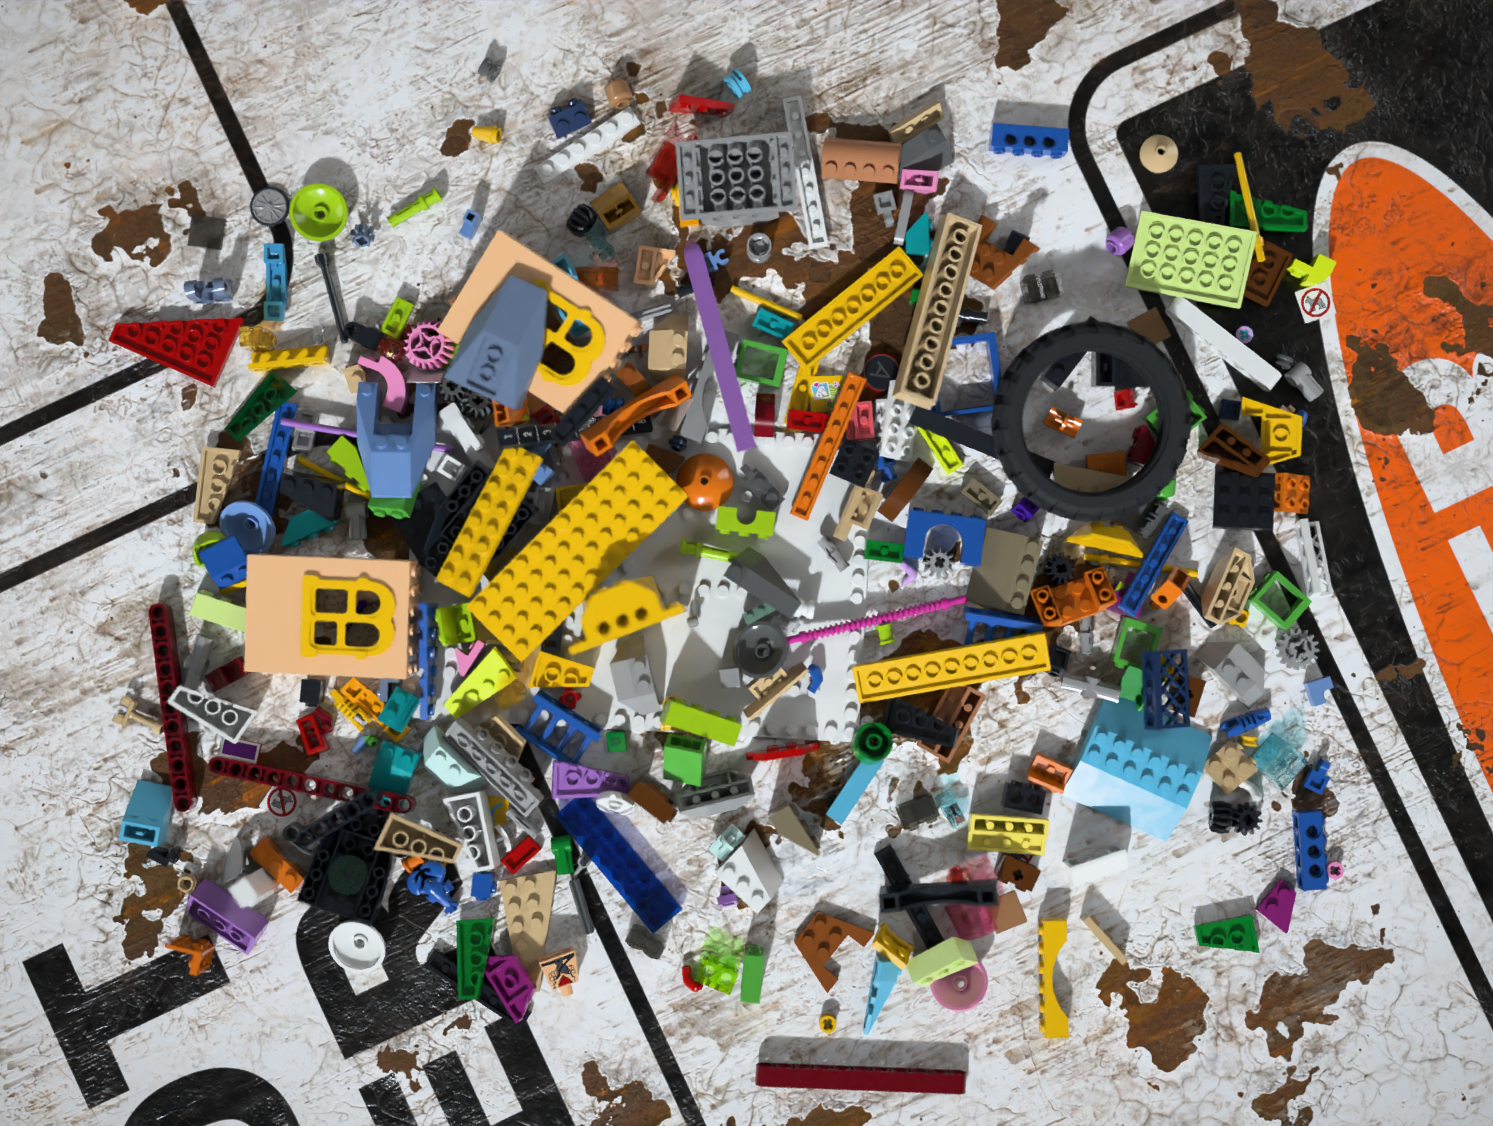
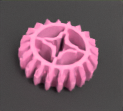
M424 319L423 324L417 322V328L411 326L412 333H406L409 336V339L404 340L408 344V346L404 347L405 351L408 352L406 357L410 359L411 364L419 369L436 371V367L443 368L442 362L449 364L448 357H453L450 351L455 350V347L451 346L455 342L437 331L442 323L441 321ZM437 331L439 335L430 336L428 332ZM428 354L431 358L422 359L420 355Z

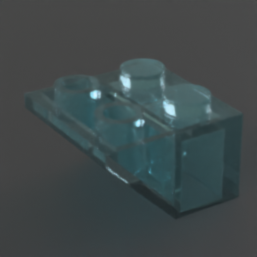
M1273 732L1251 755L1258 764L1255 766L1258 769L1257 771L1282 791L1308 764V761L1300 751Z

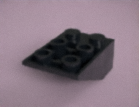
M1091 352V388L1149 387L1141 374L1127 362L1109 354Z

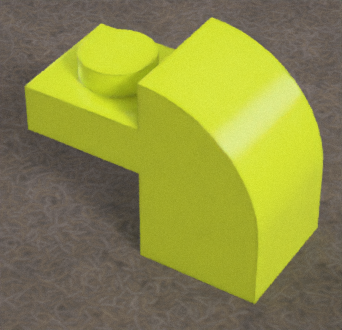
M1318 254L1312 258L1310 265L1294 259L1289 263L1286 270L1290 271V274L1294 277L1303 278L1300 285L1310 287L1326 280L1331 275L1337 262L1322 254Z

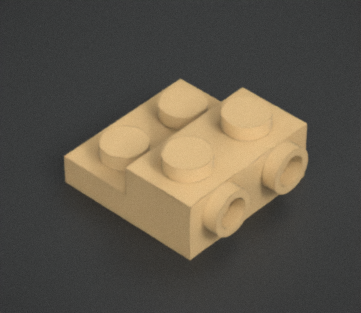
M1231 740L1206 760L1204 766L1206 774L1226 795H1229L1258 770L1255 767L1258 765L1251 756L1246 757L1242 752L1244 748L1237 741L1233 743Z

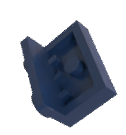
M572 98L562 107H552L549 109V113L546 114L557 139L592 123L581 98Z

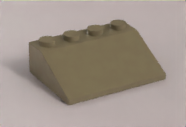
M985 527L981 565L973 567L966 592L967 600L1013 614L1024 615L1043 541Z

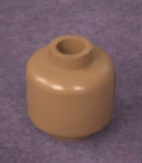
M613 78L605 88V93L611 106L621 109L630 104L633 95L626 80Z

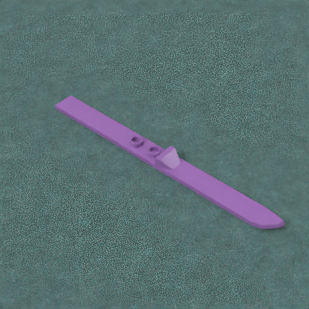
M688 239L684 247L685 263L737 452L756 448L754 436L704 255L700 246L692 239Z

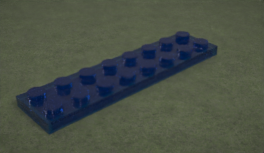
M591 797L574 798L558 811L555 817L654 934L678 914L683 907L605 813L598 809L595 801Z

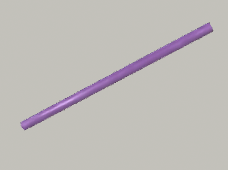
M288 418L281 419V425L357 438V430ZM435 443L433 451L452 454L453 446Z

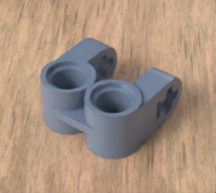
M225 277L214 278L211 282L196 280L184 282L186 297L196 304L233 300L231 280Z

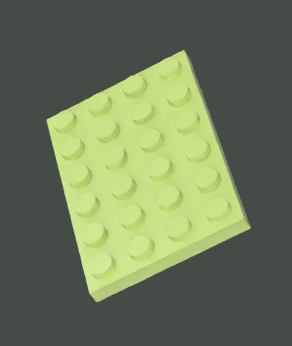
M1141 211L1124 287L1240 309L1257 232Z

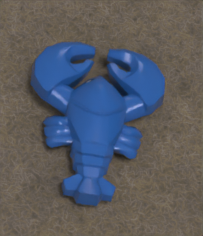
M429 860L420 867V870L430 868V870H426L424 873L436 878L425 879L424 886H422V874L416 879L415 876L419 870H414L407 880L408 889L415 895L428 894L425 896L426 899L431 903L437 901L446 907L444 911L446 914H452L457 910L459 903L458 901L453 902L449 894L454 888L450 880L448 879L444 882L446 868L438 860Z

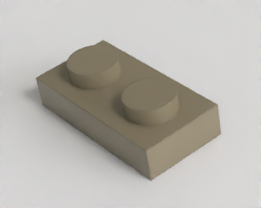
M974 477L970 479L960 492L989 516L1003 502Z

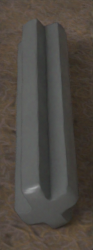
M579 878L571 879L569 885L585 935L592 934L594 927Z

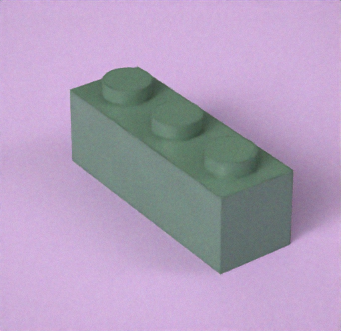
M763 603L743 613L742 616L748 625L776 611V609L767 603Z

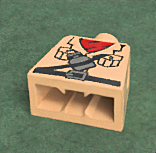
M573 946L537 958L552 990L560 988L563 997L574 993L571 984L579 981L576 954Z

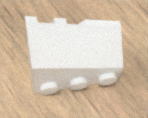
M755 828L715 870V875L757 914L771 900L783 883Z

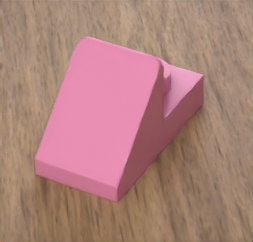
M482 639L477 642L473 641L468 649L470 651L469 654L459 647L455 648L460 675L463 677L468 675L485 649V641Z

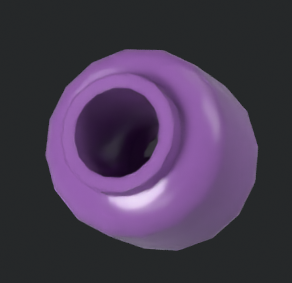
M1125 227L1115 228L1105 239L1106 249L1113 255L1125 254L1134 244L1133 232Z

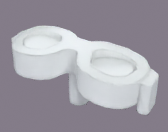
M499 824L494 826L493 828H496L501 837L496 839V842L504 840L507 848L505 851L512 850L511 841L506 830Z

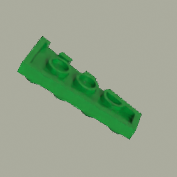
M1230 190L1228 198V226L1250 230L1243 195ZM1251 196L1259 230L1305 232L1307 230V211L1287 205H1276L1272 201H1262Z
M496 918L456 920L458 1000L480 998Z

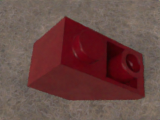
M1144 424L1134 429L1132 434L1133 444L1128 447L1126 457H1128L1127 463L1143 467L1155 445L1147 425Z

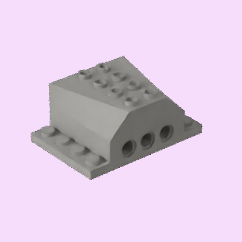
M792 131L676 142L681 221L701 219L703 224L719 227L755 225L779 218V212L798 210Z

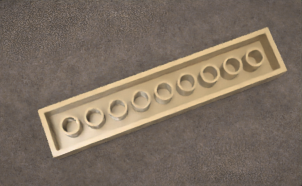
M947 212L939 219L892 397L925 409L936 405L983 225Z

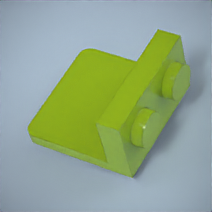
M470 602L436 608L435 620L439 625L438 637L443 646L478 640L474 615L466 608Z

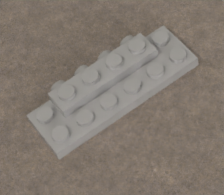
M459 716L442 737L523 816L527 817L544 798L541 792L531 785L535 778L531 775L530 770L524 769L517 762L515 756L510 755L504 750L503 745L500 742H496L489 735L487 729L481 728L479 725L473 729L466 720Z

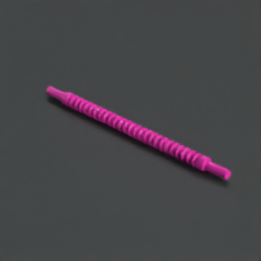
M966 595L949 599L944 597L940 598V601L937 599L935 602L930 601L929 604L925 602L924 605L922 603L919 606L915 604L914 607L909 606L908 609L906 607L903 610L899 608L898 611L894 609L893 612L888 611L887 614L885 612L882 615L877 613V616L872 614V617L867 616L866 619L861 617V620L856 618V621L851 619V622L845 621L844 624L840 622V625L835 623V626L830 624L829 627L824 626L823 629L819 627L818 630L814 628L813 631L810 629L808 632L800 631L799 634L788 636L786 639L788 644L800 641L801 643H806L809 639L813 641V638L818 640V637L824 638L825 635L829 637L830 634L834 636V633L839 635L840 632L845 633L846 630L848 632L851 629L855 631L856 628L860 630L861 627L866 628L867 625L869 627L872 624L876 626L877 623L881 625L882 622L887 623L888 620L890 622L893 619L898 621V618L903 620V617L908 618L909 615L914 617V614L919 616V613L924 615V612L929 613L931 610L935 612V609L940 611V608L943 610L949 609V606L965 603L968 600Z

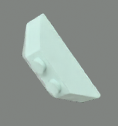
M437 725L433 726L423 738V767L450 793L480 790L488 781L442 738L445 733Z

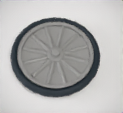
M262 188L251 199V215L257 223L263 226H277L285 221L289 215V199L278 188Z

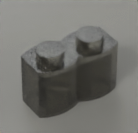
M1053 270L1044 271L1041 276H1035V274L1026 275L1019 282L1024 305L1064 295L1060 273Z
M930 792L895 806L904 830H916L919 828V824L924 822L927 824L933 823L940 816Z
M639 924L632 925L625 939V942L630 947L642 950L645 955L652 959H659L667 944L663 937L650 933Z

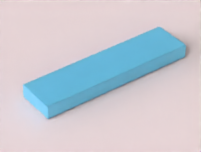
M884 760L873 765L860 761L825 814L842 825L884 763Z

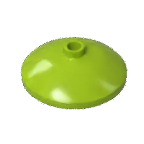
M314 183L304 186L294 195L290 203L289 215L293 227L300 235L311 241L323 242L335 238L343 231L348 220V207L343 196L335 188L326 184ZM320 212H324L323 218L318 217Z

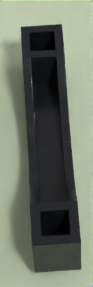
M997 879L881 886L879 890L881 913L901 912L918 906L945 903L967 904L977 907L999 906Z

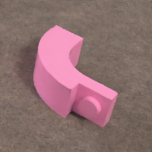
M367 355V358L360 356L358 364L381 373L386 379L388 390L382 406L404 415L409 402V386L401 369L383 356L380 357L379 362L378 359Z

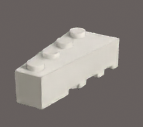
M178 686L167 701V703L234 744L237 743L258 712L182 686Z
M486 789L443 798L444 804L447 805L451 813L449 815L459 831L460 839L463 840L466 846V852L475 871L494 869L501 865Z
M261 868L228 889L241 908L246 906L251 908L278 891L276 887L280 883L264 868Z

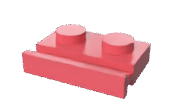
M872 401L856 403L846 427L848 440L864 441L875 439Z

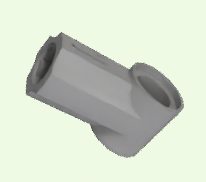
M1299 362L1285 374V378L1292 386L1297 387L1308 401L1311 402L1320 396L1324 390L1311 376L1312 372L1309 367L1303 362Z
M367 502L346 503L345 512L349 520L350 540L367 539L366 519L369 515Z

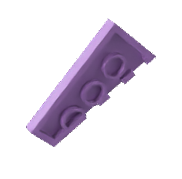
M553 759L552 799L597 797L598 794L605 791H616L627 795L629 793V775Z

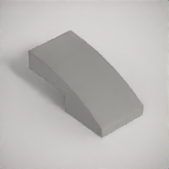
M299 410L296 420L318 423V413ZM295 428L296 432L292 443L293 451L312 453L316 431Z

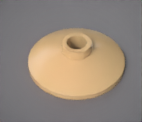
M1164 135L1149 137L1140 148V160L1143 166L1154 173H1163L1170 170L1178 158L1176 144L1172 139ZM1158 149H1162L1164 154L1160 155Z

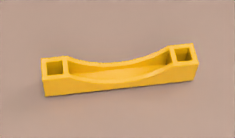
M1040 917V923H1037V933L1040 935L1037 950L1038 954H1041V962H1038V973L1041 974V981H1038V991L1041 993L1038 1009L1039 1013H1042V1020H1039V1031L1042 1032L1045 1038H1069L1068 1017L1061 1010L1056 1000L1052 982L1056 957L1067 941V920L1064 917Z

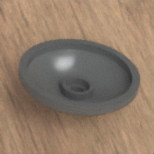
M756 621L746 625L738 633L733 644V659L737 668L743 674L755 679L767 678L778 672L788 654V643L785 634L778 626L767 621ZM767 649V654L763 655V651Z

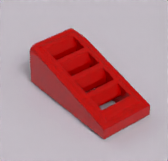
M314 713L296 720L309 756L314 757L330 750L325 735L321 733V726ZM312 721L313 724L304 727V724ZM315 729L314 732L310 734L307 733L308 731ZM316 736L318 737V739L316 740H310L311 738H314Z

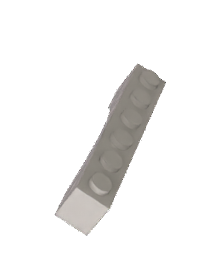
M724 330L732 357L738 340V334ZM705 349L703 353V367L698 368L696 374L697 384L696 386L693 385L690 391L693 401L685 414L684 422L681 421L677 432L680 433L679 436L701 446L708 428L703 412V396L709 378L715 371L709 349Z

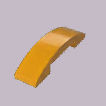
M352 677L340 690L348 699L359 705L383 727V731L396 743L411 729L407 725L404 732L400 733L378 721L377 718L385 707L386 702H380V697H377L374 691L356 677Z

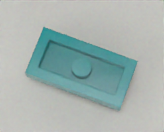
M762 308L759 309L752 324V327L780 340H784L789 336L795 326L794 323Z

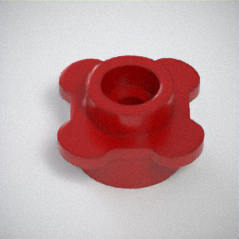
M566 687L564 694L559 697V702L572 710L576 708V703L582 698V695L579 692L573 691L571 687Z

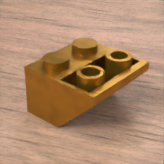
M619 182L589 202L610 235L642 214L641 208L622 182Z

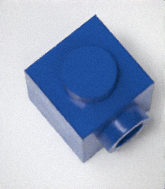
M475 871L473 873L470 896L476 897L475 899L479 901H486L487 898L490 899L497 890V882L494 881L495 872Z

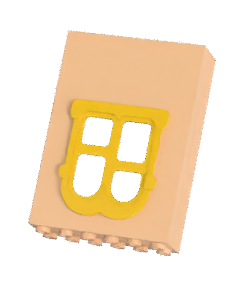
M498 230L437 331L460 345L473 319L510 275L548 291L547 299L565 310L568 316L556 333L545 327L544 350L549 342L556 343L573 355L575 367L570 374L560 375L540 362L529 391L566 415L601 376L610 382L612 378L610 376L613 369L617 370L622 362L620 358L623 353L627 354L632 347L630 342L634 336L638 337L641 333L643 322L510 234ZM576 319L586 324L592 331L591 342L583 348L575 347L565 340L566 333Z
M272 553L247 554L244 672L408 679L415 676L416 672L419 671V661H417L419 641L417 640L420 633L418 614L421 613V610H419V595L422 592V585L419 584L422 566L418 564L419 560ZM318 588L347 590V613L317 612L315 609L316 590ZM358 590H369L378 594L381 604L376 613L363 615L356 612V593ZM316 621H335L337 623L336 645L315 644ZM362 622L375 625L379 630V641L372 647L347 646L345 643L346 623Z

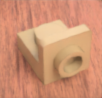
M351 363L346 365V368L342 369L341 372L345 375L351 394H355L358 391V382H368L362 365Z

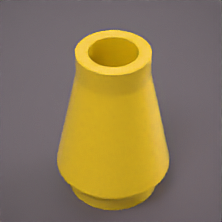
M496 125L474 126L472 137L493 145L495 143L499 144L502 138V130Z

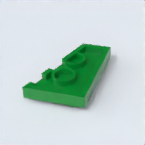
M1251 914L1193 925L1196 941L1199 946L1260 953Z

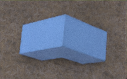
M467 209L462 219L464 224L459 233L461 236L472 241L482 222V218L479 214Z
M1323 676L1303 683L1310 705L1314 707L1325 704L1326 700L1323 691L1334 688L1330 676Z

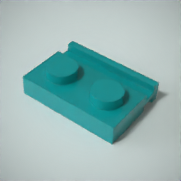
M396 686L377 720L403 733L420 705V698Z

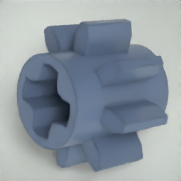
M365 223L355 224V230L351 229L352 243H355L360 248L370 247V241L374 242L373 228H370Z

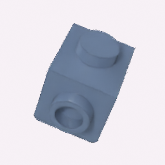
M380 678V686L377 687V697H380V702H388L392 695V682L399 683L402 682V679Z

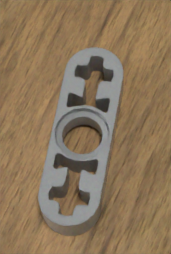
M904 190L893 244L903 246L914 191Z

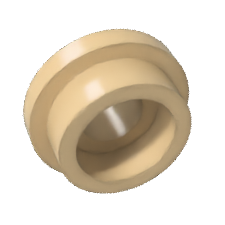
M187 873L178 879V888L184 893L193 892L197 888L198 881L193 874ZM186 880L191 881L190 886L186 885Z

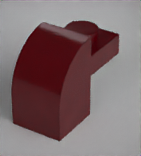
M756 393L754 436L773 437L775 394Z

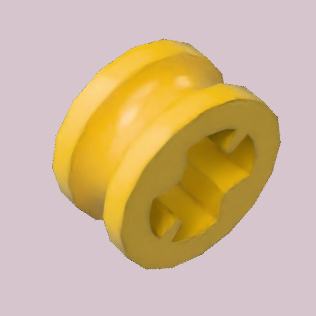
M1240 735V738H1242L1240 745L1258 746L1256 744L1258 737Z
M829 1013L823 1014L819 1019L820 1029L825 1033L833 1032L837 1026L835 1017ZM825 1019L827 1021L828 1019H831V1027H829V1025L828 1028L824 1027Z

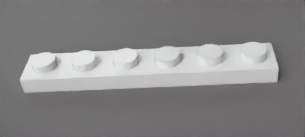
M629 106L536 166L534 170L546 186L639 126L640 122Z

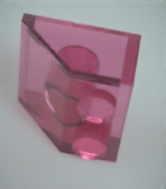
M955 903L944 906L960 939L972 940L980 938L999 929L988 906L977 907Z

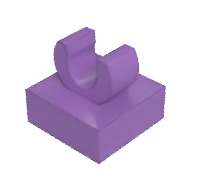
M728 886L721 887L722 896L717 897L720 908L739 904L737 895L735 893L731 894Z

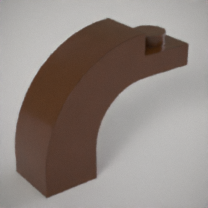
M918 457L877 511L893 522L929 477L933 468Z

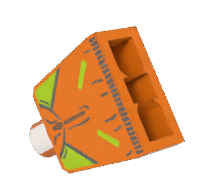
M527 397L522 408L516 410L492 400L495 426L497 427L517 426L528 422L533 415L532 410L528 407Z

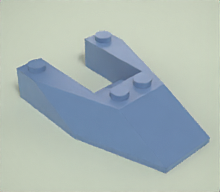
M358 382L357 444L372 498H412L435 447L439 403L436 383H416L413 424H379L382 398L378 382Z

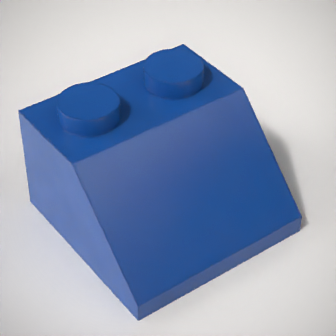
M234 534L198 551L211 578L220 590L247 577L248 553Z

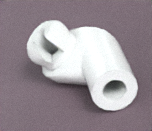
M1246 780L1239 785V787L1250 793L1251 796L1248 798L1250 803L1257 805L1261 801L1262 795L1255 784Z

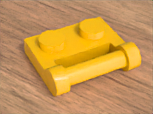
M883 922L878 928L871 946L903 970L907 966L914 945L904 941Z

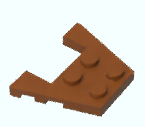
M981 215L978 224L983 226L969 276L995 290L1013 274L1012 271L1028 261L1027 258L1032 253H1037L1040 248L1024 238L1015 253L1010 255L987 242L988 237L997 224Z
M817 911L796 937L794 943L824 990L828 993L838 981V977L824 967V964L848 935L865 947L875 933L872 930L864 929L853 923L851 924L837 917Z

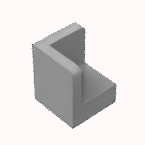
M737 667L719 669L721 689L741 687L739 669Z

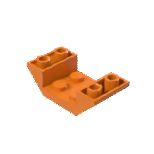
M1103 566L1084 573L1083 578L1068 582L1067 584L1051 589L1049 585L1030 591L1044 627L1067 625L1096 615L1118 602Z

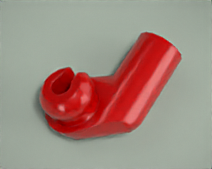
M682 966L684 985L692 992L702 990L703 982L692 977L691 966Z

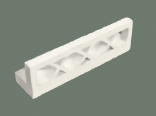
M1308 518L1300 519L1294 526L1308 598L1332 596L1333 591L1319 521L1308 522ZM1310 527L1315 529V536L1311 538ZM1313 545L1316 546L1319 550V553L1316 557ZM1316 563L1322 566V573L1320 575L1318 574ZM1320 581L1325 584L1327 592H1322Z

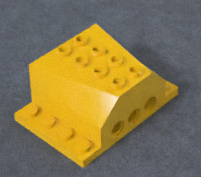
M653 575L631 581L623 579L615 582V587L613 588L608 586L595 590L596 594L581 603L584 612L580 623L586 638L573 641V646L569 647L570 653L574 655L684 613L687 611L685 604L674 602L664 606Z

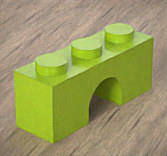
M718 506L715 529L719 530V534L731 535V532H739L738 536L750 537V534H757V538L769 539V536H773L776 512L757 510L755 520L751 524L745 525L737 519V508Z

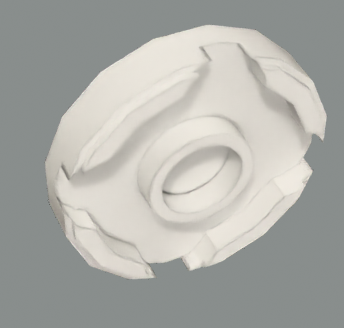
M616 791L601 792L597 795L596 800L598 809L608 814H614V812H619V815L629 814L633 811L635 804L627 794Z

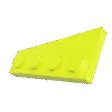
M494 646L473 672L468 675L465 681L445 701L444 706L457 719L516 680L518 675Z

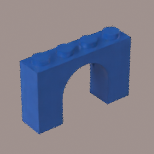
M913 507V510H909L907 515L903 557L921 560L923 558L927 532L932 527L943 524L953 527L961 537L962 547L959 565L979 567L981 565L986 519H981L982 516L979 515L962 517V513L951 512V515L943 514L941 510H932V513L924 512L923 508Z

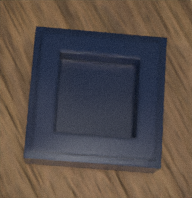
M1221 399L1218 418L1239 421L1241 401Z

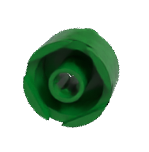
M881 723L864 724L855 732L851 740V750L854 756L859 761L869 765L882 761L890 754L893 748L891 732ZM871 740L874 741V746H870Z

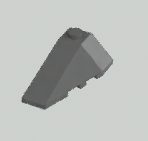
M937 123L902 145L898 180L901 179L902 169L940 171L954 162L947 139Z
M751 547L746 548L734 558L723 575L790 619L793 618L802 604L767 558Z

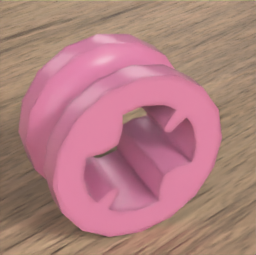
M1332 860L1325 864L1326 872L1330 878L1339 879L1343 876L1344 868L1340 863ZM1331 866L1338 868L1335 869L1337 870L1336 874L1330 873V871H1332L1330 869Z

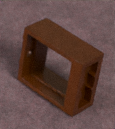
M642 776L627 795L662 824H665L667 821L671 822L677 815V803Z

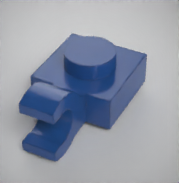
M879 456L877 466L879 470H883L881 474L883 483L896 479L897 473L893 468L896 465L895 460Z
M1320 758L1316 771L1310 768L1302 786L1322 795L1330 779L1325 774L1330 768L1331 763Z

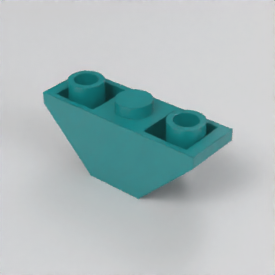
M312 510L302 512L290 518L281 542L282 547L296 548L305 539L311 541L319 537L318 534L323 531L328 533L335 530V526L339 525L340 522L339 520L331 522Z

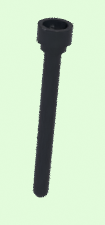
M320 253L314 256L315 263L322 270L340 340L343 344H346L348 337L344 334L345 325L329 270L330 255L329 253Z

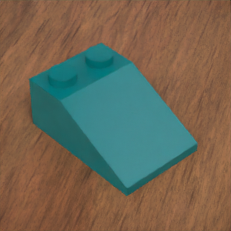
M384 740L376 757L368 786L407 794L423 753L392 740ZM385 795L383 800L390 802V798Z

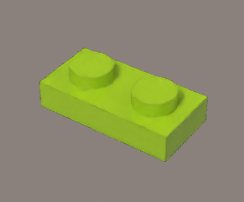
M396 297L380 331L399 340L415 305Z

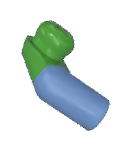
M373 734L362 735L351 748V751L359 755L364 747H376L379 739Z

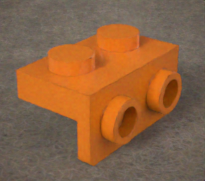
M1037 752L1027 770V778L1035 785H1043L1052 792L1063 794L1065 784L1073 771V767Z

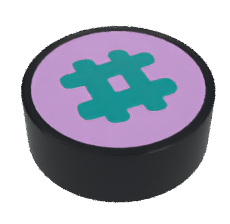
M1242 325L1235 329L1233 336L1246 345L1253 340L1254 332L1251 327Z

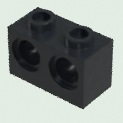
M1011 780V783L1005 782L1001 801L1003 807L1042 815L1046 792L1041 790L1042 786L1030 784V787L1022 786L1023 782ZM1013 790H1018L1019 796L1016 799L1010 798V793ZM1031 794H1037L1038 796L1035 803L1029 802Z

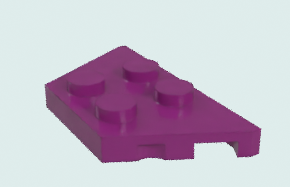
M517 954L488 956L485 974L517 1024L523 1019L537 986Z

